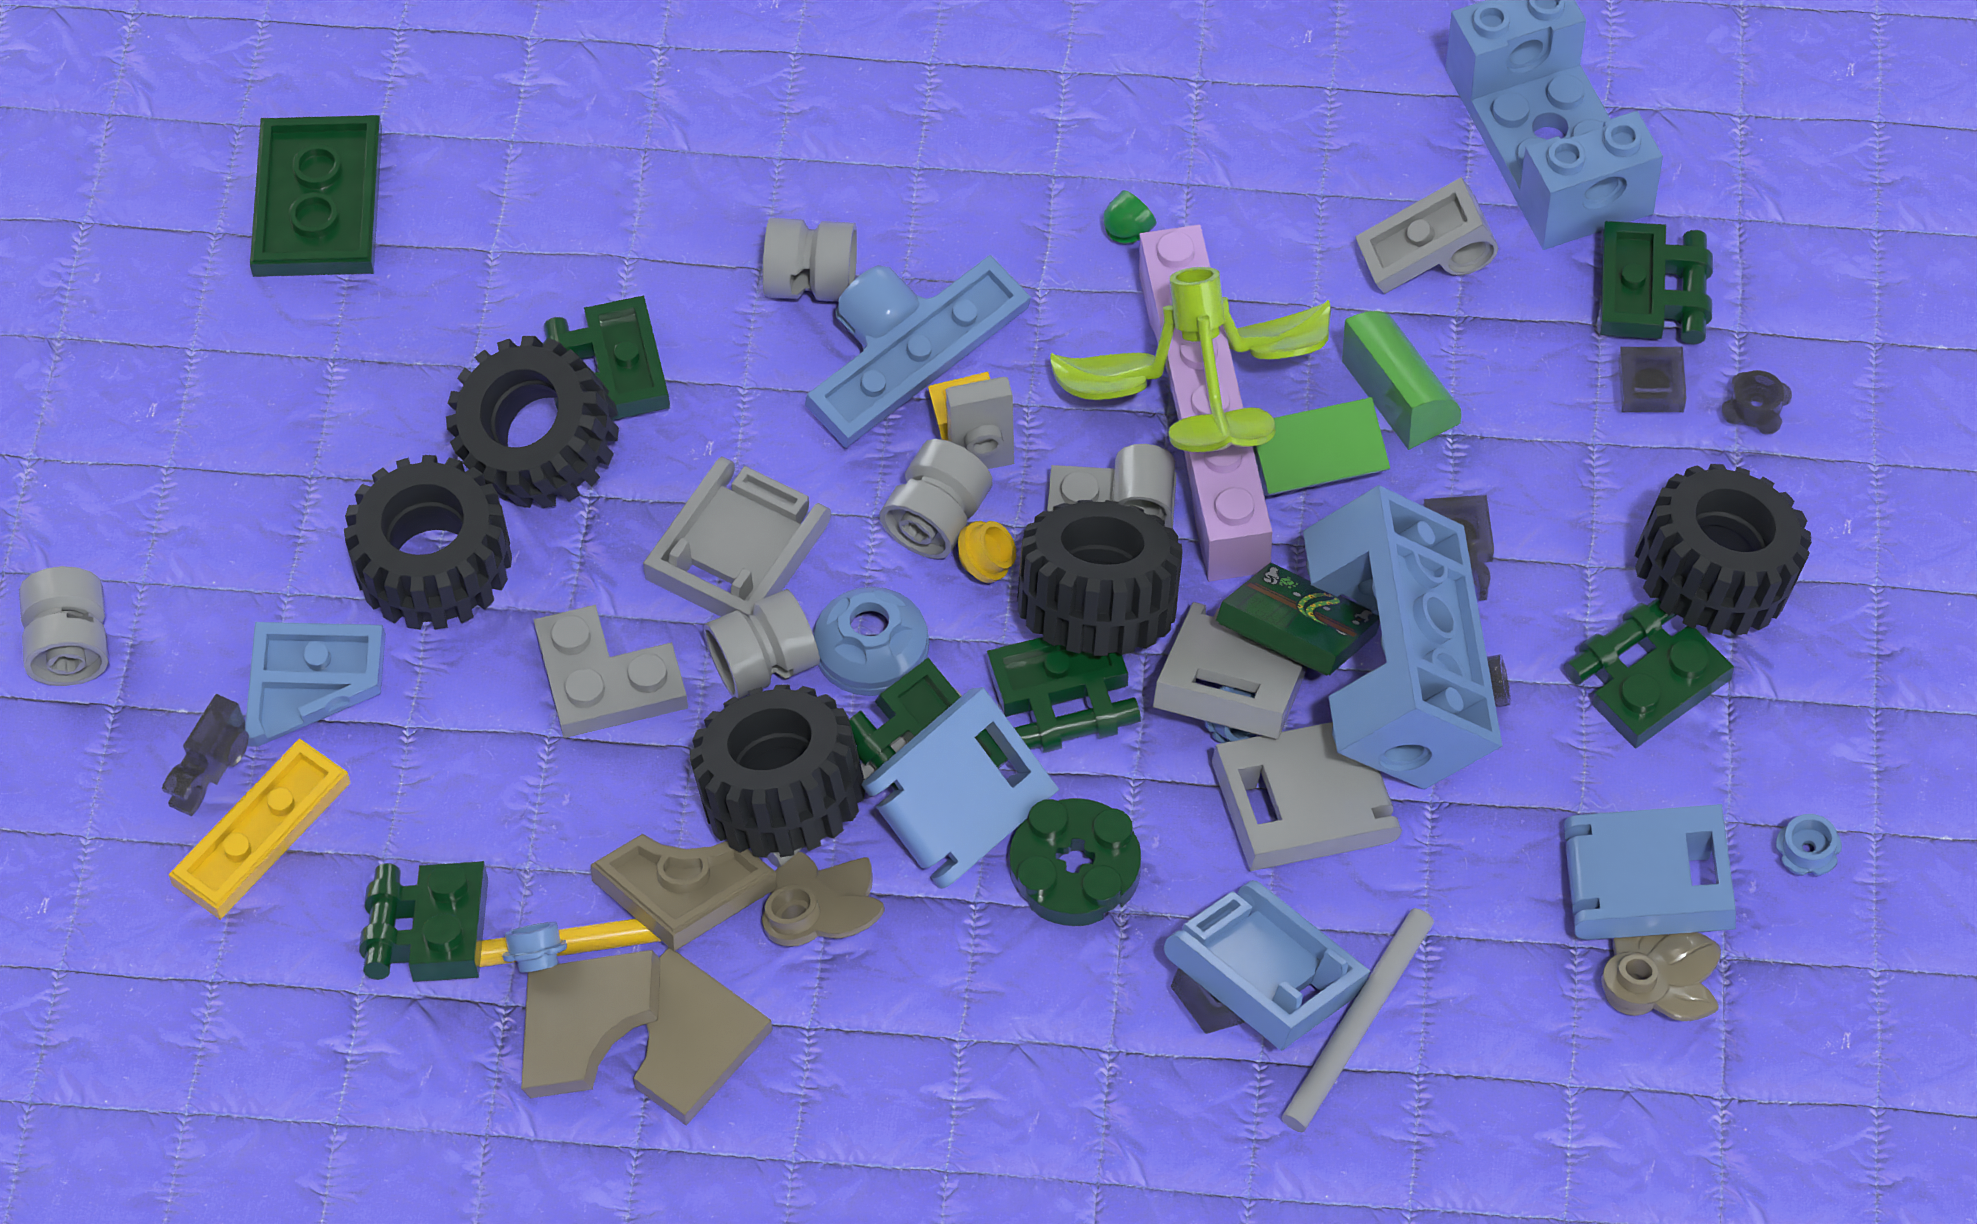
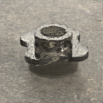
M1753 370L1735 375L1731 384L1734 390L1731 400L1724 402L1722 405L1721 413L1723 418L1730 424L1742 422L1745 425L1757 427L1762 434H1773L1779 431L1782 425L1781 410L1783 406L1791 402L1792 391L1789 386L1782 383L1775 375L1766 371ZM1752 401L1760 402V403H1762V405H1761V406H1754V405H1752L1751 402H1752Z

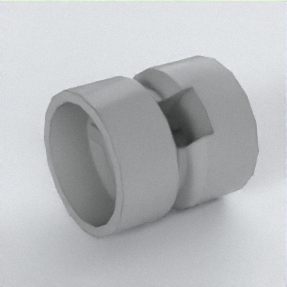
M769 218L763 254V291L765 297L799 299L804 291L807 290L812 291L816 300L838 302L842 293L855 280L856 223L821 221L814 230L809 229L805 221L801 219Z
M932 439L927 440L921 446L905 471L907 484L896 486L880 511V522L886 532L908 550L923 557L941 559L946 558L958 542L960 531L967 526V518L972 517L992 488L993 483L988 468L973 453L953 442Z
M60 566L40 570L22 581L19 589L21 622L24 627L22 634L23 662L27 675L35 681L47 685L70 686L88 682L102 674L108 665L106 631L102 624L105 618L103 586L100 578L92 572L78 567Z
M788 589L755 602L753 614L748 617L736 610L703 625L705 640L714 665L732 697L735 696L740 699L749 695V690L768 687L771 684L772 673L776 672L787 679L820 664L817 644L810 625L798 601Z

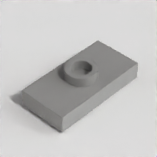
M1008 377L948 387L946 389L948 441L962 446L973 453L988 469L1014 464L1013 395Z

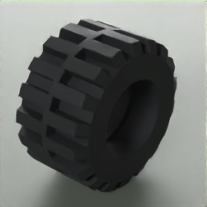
M522 336L520 346H517L510 338L497 342L499 351L490 355L484 349L474 358L478 361L479 365L472 372L464 368L457 378L463 384L461 391H451L447 404L456 411V414L446 416L447 430L455 437L450 441L452 448L463 460V464L468 469L474 467L484 475L486 485L492 483L498 496L505 501L510 498L517 506L528 508L531 507L533 500L542 508L556 506V496L561 494L568 501H571L580 496L577 486L586 481L591 487L600 478L595 469L599 463L609 466L614 455L608 448L607 443L608 441H618L619 427L611 420V418L618 415L615 402L607 395L609 390L576 353L571 349L567 351L560 342L548 338L545 344H543L536 336ZM558 398L556 419L550 430L541 439L523 447H508V433L511 423L522 408L538 399Z
M422 455V462L410 464L408 457L396 461L397 469L391 472L386 471L382 467L372 474L374 481L372 486L362 484L354 494L357 505H348L345 515L348 526L344 528L345 542L359 589L363 590L366 602L373 610L381 607L383 618L396 623L401 617H405L407 628L420 630L423 622H433L435 630L448 628L447 620L458 617L461 623L473 618L472 609L478 605L486 609L494 601L492 589L503 590L508 580L505 568H510L512 562L510 539L502 505H500L498 493L492 483L486 485L484 475L474 467L465 472L462 461L451 457L448 458L445 464L438 463L436 455ZM445 530L458 535L448 546L430 554L415 555L399 550L410 538L425 531Z
M1710 464L1708 470H1704L1698 465L1687 468L1684 475L1676 473L1671 477L1665 488L1662 487L1636 545L1634 556L1638 558L1635 565L1637 577L1646 580L1643 589L1650 598H1658L1661 601L1660 609L1669 616L1675 613L1682 617V623L1695 629L1696 625L1707 627L1708 633L1722 635L1724 629L1730 630L1734 635L1747 634L1750 627L1759 631L1768 626L1772 618L1777 619L1783 611L1810 554L1808 549L1812 543L1811 532L1804 529L1808 521L1803 511L1792 508L1795 501L1787 492L1779 493L1773 488L1774 482L1764 476L1761 479L1755 478L1750 475V470L1736 467L1735 471L1727 470L1724 464Z
M1078 500L1076 504L1063 503L1053 506V511L1041 512L1035 516L1034 523L1027 525L1022 539L1017 594V610L1020 618L1026 620V627L1032 633L1043 634L1044 641L1054 646H1065L1067 651L1076 653L1083 651L1094 653V655L1108 656V653L1117 652L1123 655L1133 653L1136 647L1148 648L1156 644L1157 638L1165 637L1171 630V623H1175L1183 554L1182 544L1178 543V535L1173 528L1165 527V521L1157 515L1146 514L1142 508L1134 505H1121L1117 501L1093 502L1092 500Z
M775 685L774 690L763 691L762 687L749 690V695L738 699L734 696L724 702L725 709L721 712L712 711L704 719L706 728L696 731L692 740L694 749L690 750V762L707 822L711 824L713 834L720 841L728 840L731 849L741 853L750 848L753 856L767 858L771 852H779L780 857L793 856L794 850L804 847L808 851L821 846L820 840L830 837L834 839L843 832L842 822L853 821L859 812L857 803L864 801L865 789L862 787V783L865 779L848 715L843 708H837L836 700L827 694L817 697L815 689L805 686L800 687L798 690H791L790 685Z

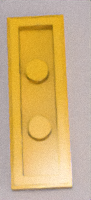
M299 738L168 874L172 886L221 920L350 784L348 772Z

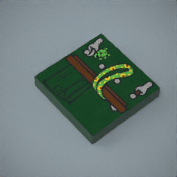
M1271 562L1222 601L1216 618L1220 625L1326 676H1330L1377 634L1380 625L1379 615L1372 613L1370 609L1341 595L1336 597L1311 585V581Z

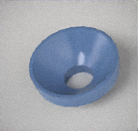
M871 586L845 592L833 599L823 609L816 622L814 638L820 656V664H818L820 671L829 682L841 690L855 695H880L928 658V628L921 611L910 599L899 592L887 588ZM865 611L879 612L889 621L886 629L875 636L858 634L852 629L851 623L858 614Z

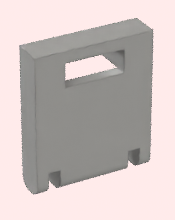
M721 456L643 562L645 579L721 617L736 610L748 617L753 614L755 602L776 594L785 588L826 529L830 521L831 510L817 503L806 516L809 509V496L747 466L742 468L732 482V490L726 487L733 477L735 465L733 461ZM694 565L732 584L731 593L687 571Z
M1193 602L1157 680L1153 707L1240 729L1249 733L1279 739L1308 667L1220 625L1216 621L1220 608L1216 610L1214 617L1206 615V605ZM1196 678L1256 693V696L1252 698L1197 684Z
M1333 722L1283 731L1279 739L1258 736L1216 744L1211 762L1250 871L1384 845L1400 837L1402 829L1398 818L1392 816L1393 805L1380 771L1337 753L1336 743L1332 735ZM1260 772L1262 773L1278 821L1257 824L1246 790L1257 787Z

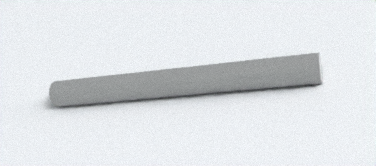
M1418 908L1410 910L1282 1115V1121L1289 1128L1297 1132H1304L1434 924L1433 918L1425 911Z

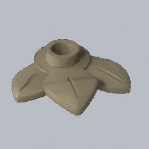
M798 852L781 868L778 867L775 870L777 888L771 892L772 894L766 901L762 922L769 939L782 946L803 945L818 936L845 938L868 929L879 920L885 911L884 904L881 901L869 897L873 882L872 866L869 858L863 857L818 870L816 864L808 855Z
M1699 932L1613 938L1612 944L1615 956L1606 963L1601 982L1607 1001L1617 1011L1627 1015L1638 1016L1649 1013L1654 1008L1678 1021H1694L1710 1016L1718 1011L1719 1005L1708 988L1701 984L1716 969L1721 956V948L1714 940Z

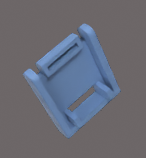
M984 687L971 688L862 783V787L869 796L879 794L893 782L899 788V790H894L881 801L876 808L921 868H929L938 863L947 854L949 855L950 859L931 876V879L940 889L948 887L959 879L1029 817L1031 808L1037 802L1049 799L1059 791L1054 781ZM986 729L1018 773L1005 779L975 739V736Z
M1722 804L1570 816L1564 821L1575 934L1578 938L1595 940L1736 929V906ZM1712 852L1716 884L1692 886L1689 861L1709 859Z
M1254 880L1243 885L1237 894L1234 891L1230 892L1184 924L1182 930H1178L1170 935L1164 944L1165 954L1173 964L1281 1051L1357 997L1370 974L1368 968L1265 886ZM1312 984L1321 991L1301 1006L1303 994L1300 993L1301 990Z

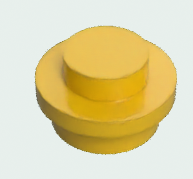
M972 522L960 531L958 537V555L962 566L968 573L984 583H994L1002 579L1016 560L1014 540L1008 530L998 522Z

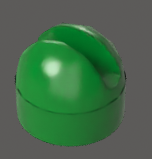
M1122 190L1109 203L1103 216L1107 234L1113 241L1120 244L1136 243L1140 240V233L1150 232L1157 224L1149 208L1138 197L1126 190Z

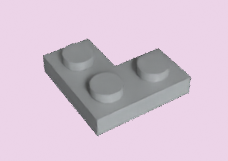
M596 605L533 619L563 738L688 709L687 695L672 642L609 657Z

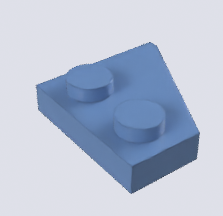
M255 622L244 734L247 745L250 747L261 746L381 694L386 638L383 625Z

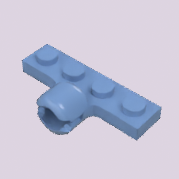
M991 255L983 259L938 295L928 299L916 295L891 267L881 265L872 267L858 276L845 289L838 299L839 307L836 310V318L863 345L864 350L810 391L806 396L805 406L847 448L1028 309L1031 296Z

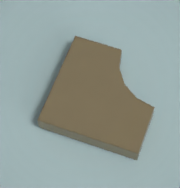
M641 834L591 864L592 881L673 951L683 947L777 888L776 872L759 857L753 856L749 849L741 853L731 849L728 840L711 847L683 849L662 845Z
M669 947L659 957L661 964L658 1020L645 1024L649 1035L647 1055L633 1079L635 1088L687 1126L773 1029L771 1019Z
M653 950L561 963L547 969L528 972L521 1089L530 1098L593 1090L598 1066L611 1046L633 1028L658 1020L661 960Z

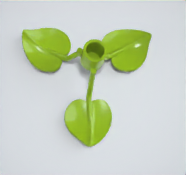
M1210 267L1186 268L1173 273L1169 278L1172 305L1163 307L1164 324L1155 356L1149 353H1120L1086 358H1069L1053 353L1050 355L1051 367L1056 381L1071 395L1089 400L1124 397L1145 390L1147 379H1157L1163 375L1174 328L1182 331V338L1184 340L1201 343L1212 414L1190 416L1174 423L1169 429L1171 444L1177 449L1188 452H1212L1226 449L1230 445L1236 447L1258 446L1267 443L1274 437L1276 433L1275 421L1268 412L1260 408L1250 407L1224 412L1212 339L1220 334L1219 326L1223 325L1229 349L1236 352L1250 351L1251 355L1258 359H1280L1305 355L1319 350L1328 341L1331 307L1329 300H1327L1323 304L1295 314L1236 328L1229 312L1228 298L1222 297L1220 272Z

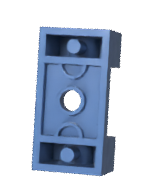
M1485 0L1451 11L1446 72L1542 250L1601 232L1604 229L1605 221L1631 222L1654 214L1663 155L1638 111L1611 119L1580 65L1586 19L1576 1ZM1543 127H1552L1560 130L1565 137L1561 139L1557 136L1546 140L1537 137L1534 132Z
M1377 485L1303 530L1307 554L1306 568L1311 585L1336 597L1341 594L1348 596L1359 605L1370 609L1372 613L1379 615L1382 631L1381 646L1387 663L1329 696L1333 721L1332 735L1336 743L1337 753L1425 790L1501 748L1502 740L1464 525Z

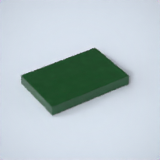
M380 115L260 119L250 267L253 277L374 274L382 141Z

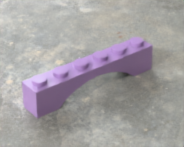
M1200 224L1140 233L1139 277L1150 326L1156 335L1158 343L1164 324L1163 307L1172 305L1170 276L1186 268L1210 267ZM1223 325L1219 326L1220 334L1213 338L1212 342L1224 412L1242 409L1243 404L1226 332ZM1174 328L1165 366L1172 389L1178 421L1190 416L1212 414L1201 343L1184 340L1182 338V331ZM1230 445L1226 449L1212 452L1184 451L1196 530L1208 582L1257 574L1271 562L1272 528L1253 447Z

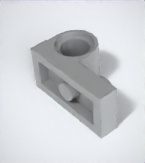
M1462 177L1355 236L1372 277L1384 294L1438 264L1452 275L1471 274L1488 265L1496 257L1499 249L1475 195Z
M1133 444L1124 447L1117 453L1115 469L1051 465L1047 511H1053V506L1063 503L1076 504L1078 500H1092L1093 502L1117 501L1121 505H1134L1142 508L1146 514L1157 515L1165 521V527L1173 528L1176 494L1174 457L1168 450L1156 445Z

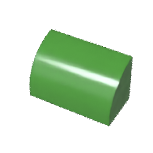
M1369 311L1345 319L1342 363L1369 398L1372 397L1376 408L1408 450L1461 424L1462 412L1460 406L1389 314L1382 311Z
M1372 397L1273 418L1276 430L1274 437L1265 444L1252 446L1264 496L1390 469Z

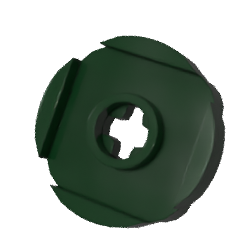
M1069 798L1059 801L1054 799L1042 800L1031 808L1029 817L1020 824L1012 839L1010 847L1011 881L1017 893L1019 889L1021 895L1030 902V909L1047 921L1066 926H1085L1104 919L1105 912L1113 910L1120 903L1122 908L1132 898L1139 884L1141 849L1133 831L1132 821L1122 810L1111 808L1103 803L1081 798ZM1070 851L1084 852L1086 857L1092 858L1093 864H1082L1079 873H1071L1067 871L1066 861L1059 858L1063 854H1069Z

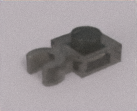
M1487 495L1424 499V507L1464 525L1473 581L1477 587V596L1479 601L1487 600L1491 576L1488 567L1483 562H1493L1494 554Z
M215 694L183 744L186 753L184 759L170 771L163 783V792L172 795L168 802L169 807L192 816L200 807L208 784L211 782L217 785L228 766L234 767L243 757L248 745L249 734L245 731V720L238 703L218 694Z

